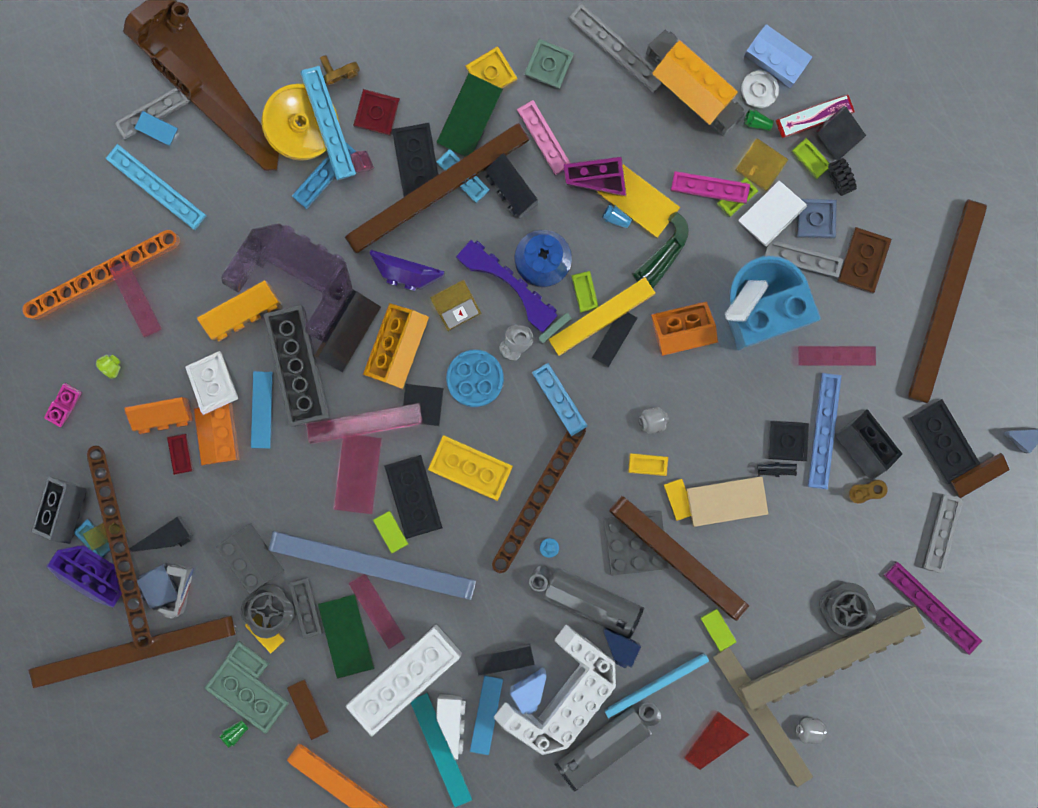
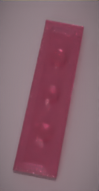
M128 260L109 268L143 337L162 330Z
M799 346L798 366H876V346Z
M363 574L350 582L351 589L388 649L406 639L367 575Z

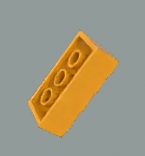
M680 40L666 54L652 73L709 125L738 93L735 88Z
M264 280L197 317L211 340L219 342L227 338V334L231 331L238 332L245 328L244 324L249 321L254 323L262 318V314L276 311L278 309L277 306L281 303L272 286Z
M389 303L363 375L403 389L429 317L414 310Z

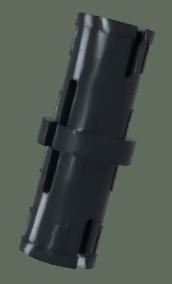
M775 462V464L758 463V476H797V464H780L779 462Z

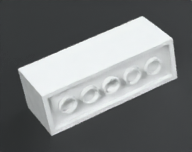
M436 624L350 700L346 708L367 732L373 736L461 657L462 652Z

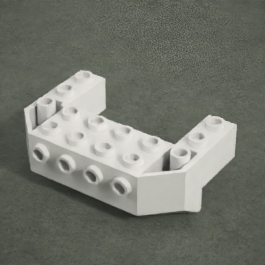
M568 625L562 629L555 638V641L570 653L580 665L542 714L537 717L533 713L528 714L526 712L524 715L505 702L493 717L502 728L542 755L567 749L616 687L615 662L591 641L582 637Z

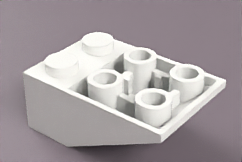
M439 694L437 721L454 758L458 759L459 754H462L464 739H460V734L464 733L465 720H461V715H465L466 701L462 700V695Z

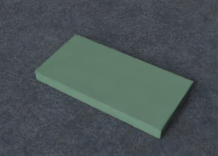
M228 657L204 688L265 734H267L290 703Z

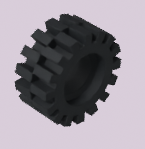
M844 158L828 164L830 178H832V183L840 196L857 189L852 169Z

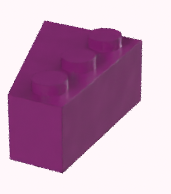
M622 157L564 164L567 185L627 197Z

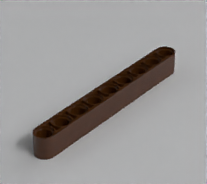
M586 428L582 430L583 432L580 436H571L568 430L565 433L493 559L492 567L495 572L504 573L509 569L585 436ZM565 442H570L573 445V450L570 453H566L562 449V445ZM556 458L561 459L564 463L560 470L553 467V461ZM546 475H551L554 478L553 485H544L543 478ZM536 492L544 494L543 502L537 503L534 501L533 496ZM526 509L534 510L535 517L529 520L524 517ZM521 525L525 527L526 532L523 536L515 534L514 529L516 526ZM508 542L516 545V550L512 553L505 550V545ZM498 559L506 561L504 569L500 570L495 566V562Z
M620 496L610 508L609 512L732 619L738 621L749 608V605L628 499Z

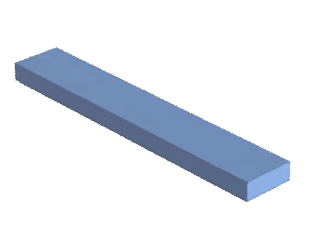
M821 374L808 487L828 489L842 375Z

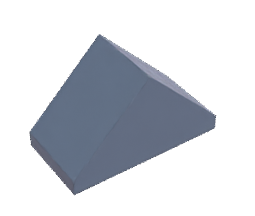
M1038 430L1004 431L1005 436L1024 453H1031L1038 445Z

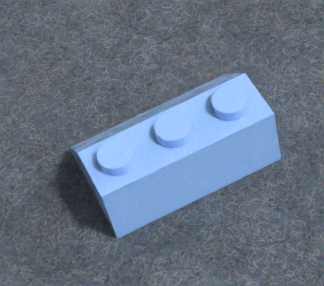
M767 24L744 55L789 88L793 86L812 59L811 55Z
M544 667L511 686L510 694L522 714L525 712L530 714L538 709L537 706L540 704L546 680V670Z

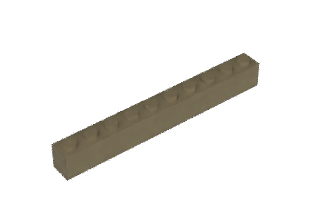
M909 606L853 635L845 636L740 686L739 689L747 707L750 710L759 711L766 707V703L770 701L772 703L778 702L783 699V695L797 693L800 691V687L804 685H814L818 682L817 679L823 676L828 678L835 674V670L840 668L842 670L852 666L854 661H864L873 652L881 653L887 649L886 646L892 643L893 645L900 644L904 641L903 638L909 635L911 637L917 636L926 627L916 606Z

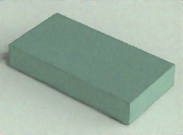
M565 313L543 332L538 340L544 344L567 324L572 317Z
M238 641L227 655L229 659L256 679H259L270 664L241 641Z

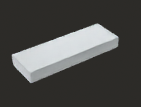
M748 280L726 312L727 320L745 321L767 289V281Z

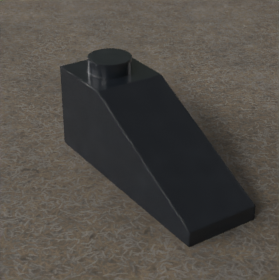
M178 516L129 548L130 552L178 545L183 547L190 542L189 538L193 534L182 517Z
M531 644L474 656L478 676L535 665Z

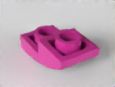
M64 383L44 418L61 428L75 407L82 392Z

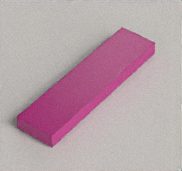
M675 171L671 191L747 204L750 184Z

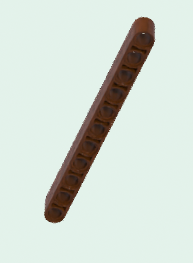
M520 123L515 124L347 234L345 239L355 254L364 250L486 170L503 153L507 156L530 140Z
M967 199L964 205L908 398L928 403L931 398L986 213V204Z
M92 446L87 451V461L133 643L137 650L146 651L152 644V638L104 450L100 446ZM98 451L101 453V457L98 460H94L90 457V454ZM97 470H104L106 475L104 478H97L95 472ZM102 488H108L111 493L109 496L103 497L99 492ZM108 506L115 509V513L111 516L106 515L104 509ZM117 525L120 528V532L111 534L109 527ZM121 543L124 545L125 550L117 553L113 549L114 545ZM121 562H127L130 568L128 571L122 572L119 570L118 565ZM125 581H132L134 588L129 591L125 590L123 583ZM129 600H137L139 607L130 609L128 607ZM141 618L144 625L141 628H135L132 624L134 619ZM140 637L148 639L146 647H140L137 644V640Z
M232 616L152 636V644L146 651L137 650L134 643L129 642L31 668L28 671L33 688L230 637L236 635ZM148 639L137 640V644L140 647H146Z

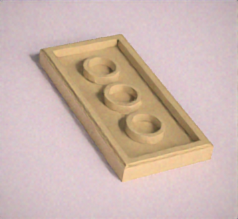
M762 476L687 489L693 527L769 514Z

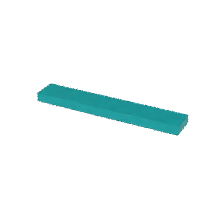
M428 692L415 697L410 703L454 807L472 801V796L458 763L437 721V713Z

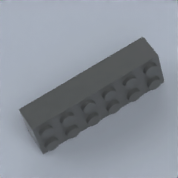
M665 29L648 45L646 54L658 66L677 43V37L674 33L668 32ZM731 101L711 124L724 136L742 119L745 114L743 112L744 109L738 102L734 103Z
M299 305L265 313L264 318L289 427L330 419L304 307Z

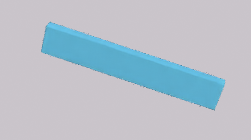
M320 66L301 70L300 73L336 179L341 180L355 176L356 172Z
M117 144L105 158L192 229L196 230L207 217V215L120 145Z
M702 653L610 705L604 710L607 717L614 716L709 662L708 657L705 653Z

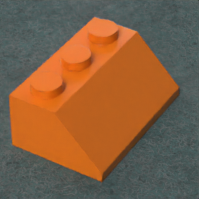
M707 301L651 314L662 356L718 343L716 324Z
M184 397L124 408L132 431H138L139 434L150 433L152 428H157L158 431L167 430L169 425L176 424V427L188 426V422L193 421L189 398Z
M228 403L204 415L201 413L200 408H194L201 465L240 460L232 403Z

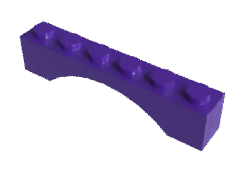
M470 240L456 256V259L470 271L491 274L509 284L522 300L528 322L539 332H545L557 318V310L549 303L545 305L541 301L542 296L536 291H529L527 289L528 284L521 278L517 280L513 277L514 272L506 265L503 268L498 263L500 260L494 254L490 253L488 255L484 251L485 247L479 241L473 242Z

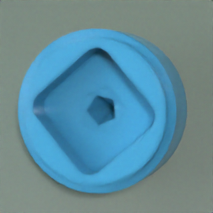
M547 538L542 541L540 551L545 557H554L559 552V544L556 540Z

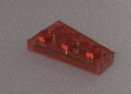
M717 711L684 758L701 770L750 734Z

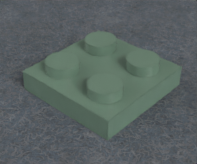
M538 39L524 75L560 89L574 53Z

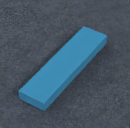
M346 143L352 159L357 152ZM329 155L292 195L306 209L336 177Z
M549 363L532 372L571 436L588 427Z
M253 371L251 448L271 449L273 372Z
M484 675L470 752L489 755L495 725L493 717L497 714L503 678Z

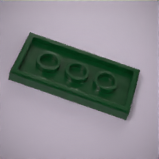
M468 73L436 143L465 157L474 152L503 89Z
M356 594L319 603L318 608L337 679L375 669Z

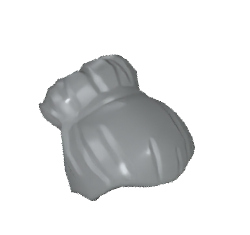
M521 325L510 326L505 332V341L499 345L500 353L510 360H518L520 354L526 351L534 341L531 329Z

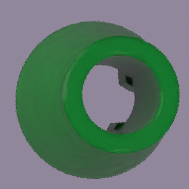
M749 109L744 119V124L747 127L768 131L772 129L774 120L769 119L755 109Z
M241 720L223 730L219 737L230 748L232 745L235 746L249 728Z

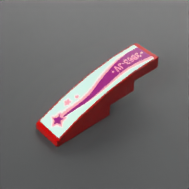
M845 95L777 119L776 124L781 137L785 138L823 125L843 106L847 107L851 114L855 110L849 95Z

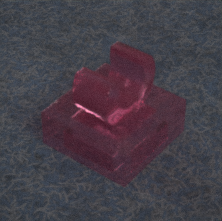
M357 151L351 154L352 163L356 166V173L370 171L374 168L367 151Z

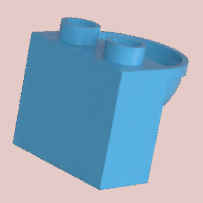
M775 256L754 259L739 270L732 282L730 290L731 305L748 280L767 281L768 285L745 321L727 320L738 350L809 326L821 320L804 274L796 265L786 259Z

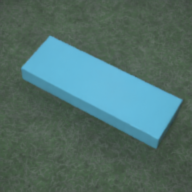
M449 149L436 163L445 171L459 162L460 159ZM477 176L460 186L475 203L479 202L490 191Z

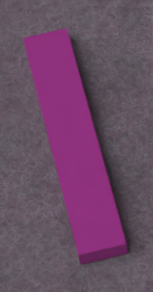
M896 561L883 575L968 655L982 642L973 631L899 562Z

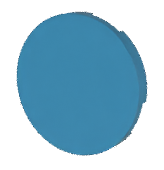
M468 350L459 354L451 362L447 370L446 381L451 395L458 402L469 407H481L497 398L503 387L504 375L500 363L494 356L482 350Z

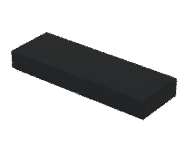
M627 312L613 321L592 358L609 367L636 322L637 317Z

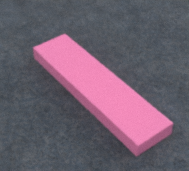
M534 100L518 108L517 112L556 176L564 171V164H570Z

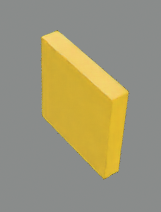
M498 46L465 65L470 74L502 89L517 80L515 73Z

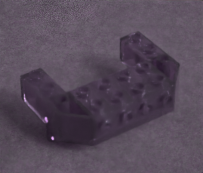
M278 223L252 229L221 276L222 284L239 293L257 265L263 268L268 261L322 293L321 302L305 326L306 333L322 342L352 292V284L346 262L340 255L329 253L323 245L312 243L311 239L303 234L301 236L298 235L288 225L283 226Z

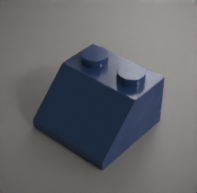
M604 627L603 633L616 664L625 669L627 666L632 668L641 649L640 643Z

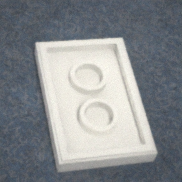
M778 181L738 221L761 243L767 246L807 205L782 182Z
M220 351L185 366L203 415L238 399L225 360Z

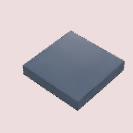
M801 199L806 203L807 207L797 216V238L835 239L837 200Z

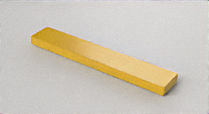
M644 277L548 340L560 356L656 293Z

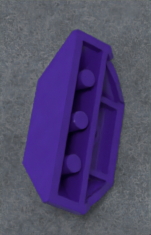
M370 250V255L382 277L386 279V283L397 286L399 283L405 285L404 288L415 291L416 288L421 290L445 275V271Z
M84 545L57 550L46 566L59 580L93 601L114 608L121 596L114 564Z

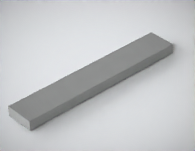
M582 3L568 17L570 21L650 91L655 93L662 85V82L652 74L656 68Z

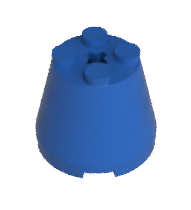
M536 230L527 234L521 239L515 251L517 272L524 281L534 286L550 287L556 285L565 278L571 267L572 254L568 243L561 235L550 230ZM540 249L547 254V259L538 256Z

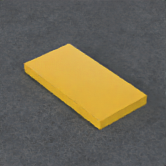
M623 164L627 197L601 191L596 193L613 206L616 205L633 221L658 238L670 222L668 221L669 216L677 212L680 207Z
M443 435L428 470L498 501L513 466Z

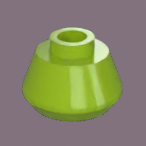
M107 354L96 360V366L108 378L113 379L117 377L121 366L119 364L121 361L115 355L109 356Z

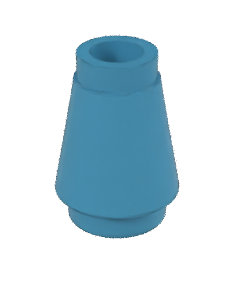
M609 204L602 218L606 219L605 222L626 229L632 221V218L616 205L612 206Z

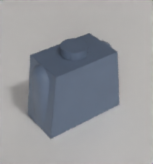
M167 563L138 577L137 583L141 589V598L147 602L150 609L158 610L177 600L179 588L173 575L166 574Z

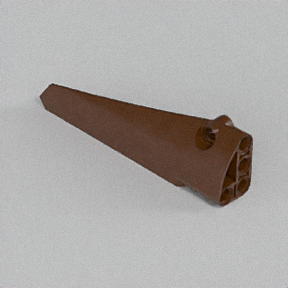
M146 0L130 12L125 19L123 33L151 58L153 66L263 170H277L279 153L268 143L261 123L233 85L188 16V6L182 2H177V0Z

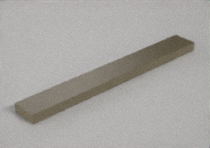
M728 647L714 655L713 659L796 787L798 788L813 778V775L768 706L765 704L766 707L759 711L750 710L747 707L739 687L751 680L731 649Z

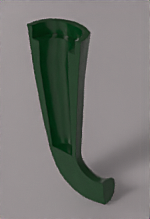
M678 212L672 213L668 218V221L674 224V235L632 273L637 282L645 277L651 287L654 288L684 247L689 229L685 218Z

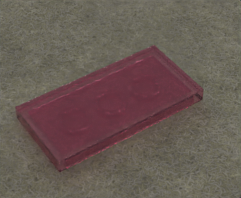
M343 434L334 510L373 514L382 438Z

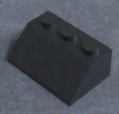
M504 153L485 170L487 174L485 176L486 180L491 186L494 184L497 187V195L502 201L506 200L510 206L507 208L513 216L517 215L521 218L538 205L537 197Z
M868 409L849 422L835 435L870 480L886 472L903 454Z
M48 477L31 532L52 541L70 544L75 534L76 523L80 517V510L86 497L87 488Z

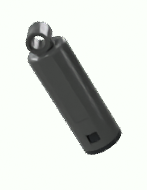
M538 566L534 569L529 580L533 590L538 592L545 590L544 600L628 639H631L644 611V607L560 568H556L552 575L547 567Z
M651 702L642 704L639 712H636L633 707H629L554 763L570 788L576 792L651 736L648 726H654L659 723L661 719L659 709ZM650 710H653L654 715L650 718H647L646 713Z

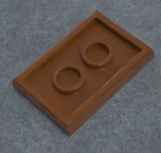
M855 227L837 282L874 294L892 239Z

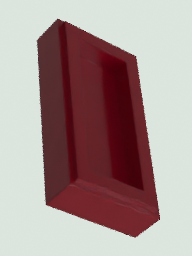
M187 434L167 437L173 475L192 472L193 465Z

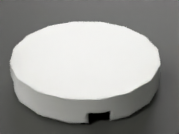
M758 70L751 72L741 84L742 99L748 106L755 109L769 107L775 102L779 94V85L776 78L767 71Z

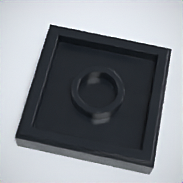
M845 106L839 109L815 131L835 160L841 159L866 136Z
M405 384L401 422L439 426L444 388Z
M770 421L768 459L807 461L809 423Z

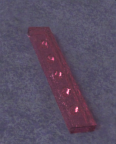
M418 403L307 424L308 440L312 444L421 424V407Z

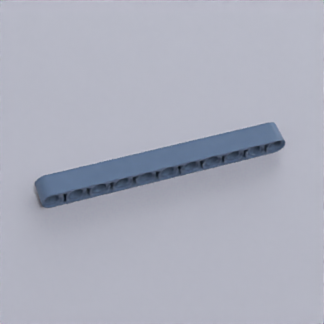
M276 531L272 532L268 548L272 552L470 600L472 599L476 580Z

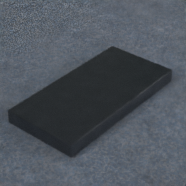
M430 123L392 129L403 197L438 175Z
M353 289L314 356L343 373L381 306Z
M943 399L938 400L908 418L946 484H950L955 478L980 465L978 458Z
M418 455L384 465L405 538L408 539L442 529L443 526L422 456Z

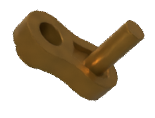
M327 55L320 57L326 74L323 76L326 85L334 84L346 77L352 79L360 71L357 62L349 63L333 71Z
M873 480L867 484L852 486L849 496L854 503L861 504L870 499L885 497L888 487L882 480ZM876 485L881 486L880 492L874 491Z

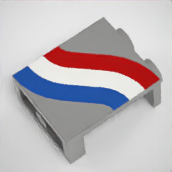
M177 564L167 567L166 574L179 576L181 581L175 607L164 606L159 608L158 612L163 613V617L174 619L185 612L194 568Z

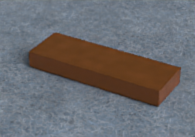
M999 453L955 478L951 483L957 496L962 498L1010 469L1004 455Z
M303 679L287 687L310 739L313 740L328 733L329 729L306 680Z

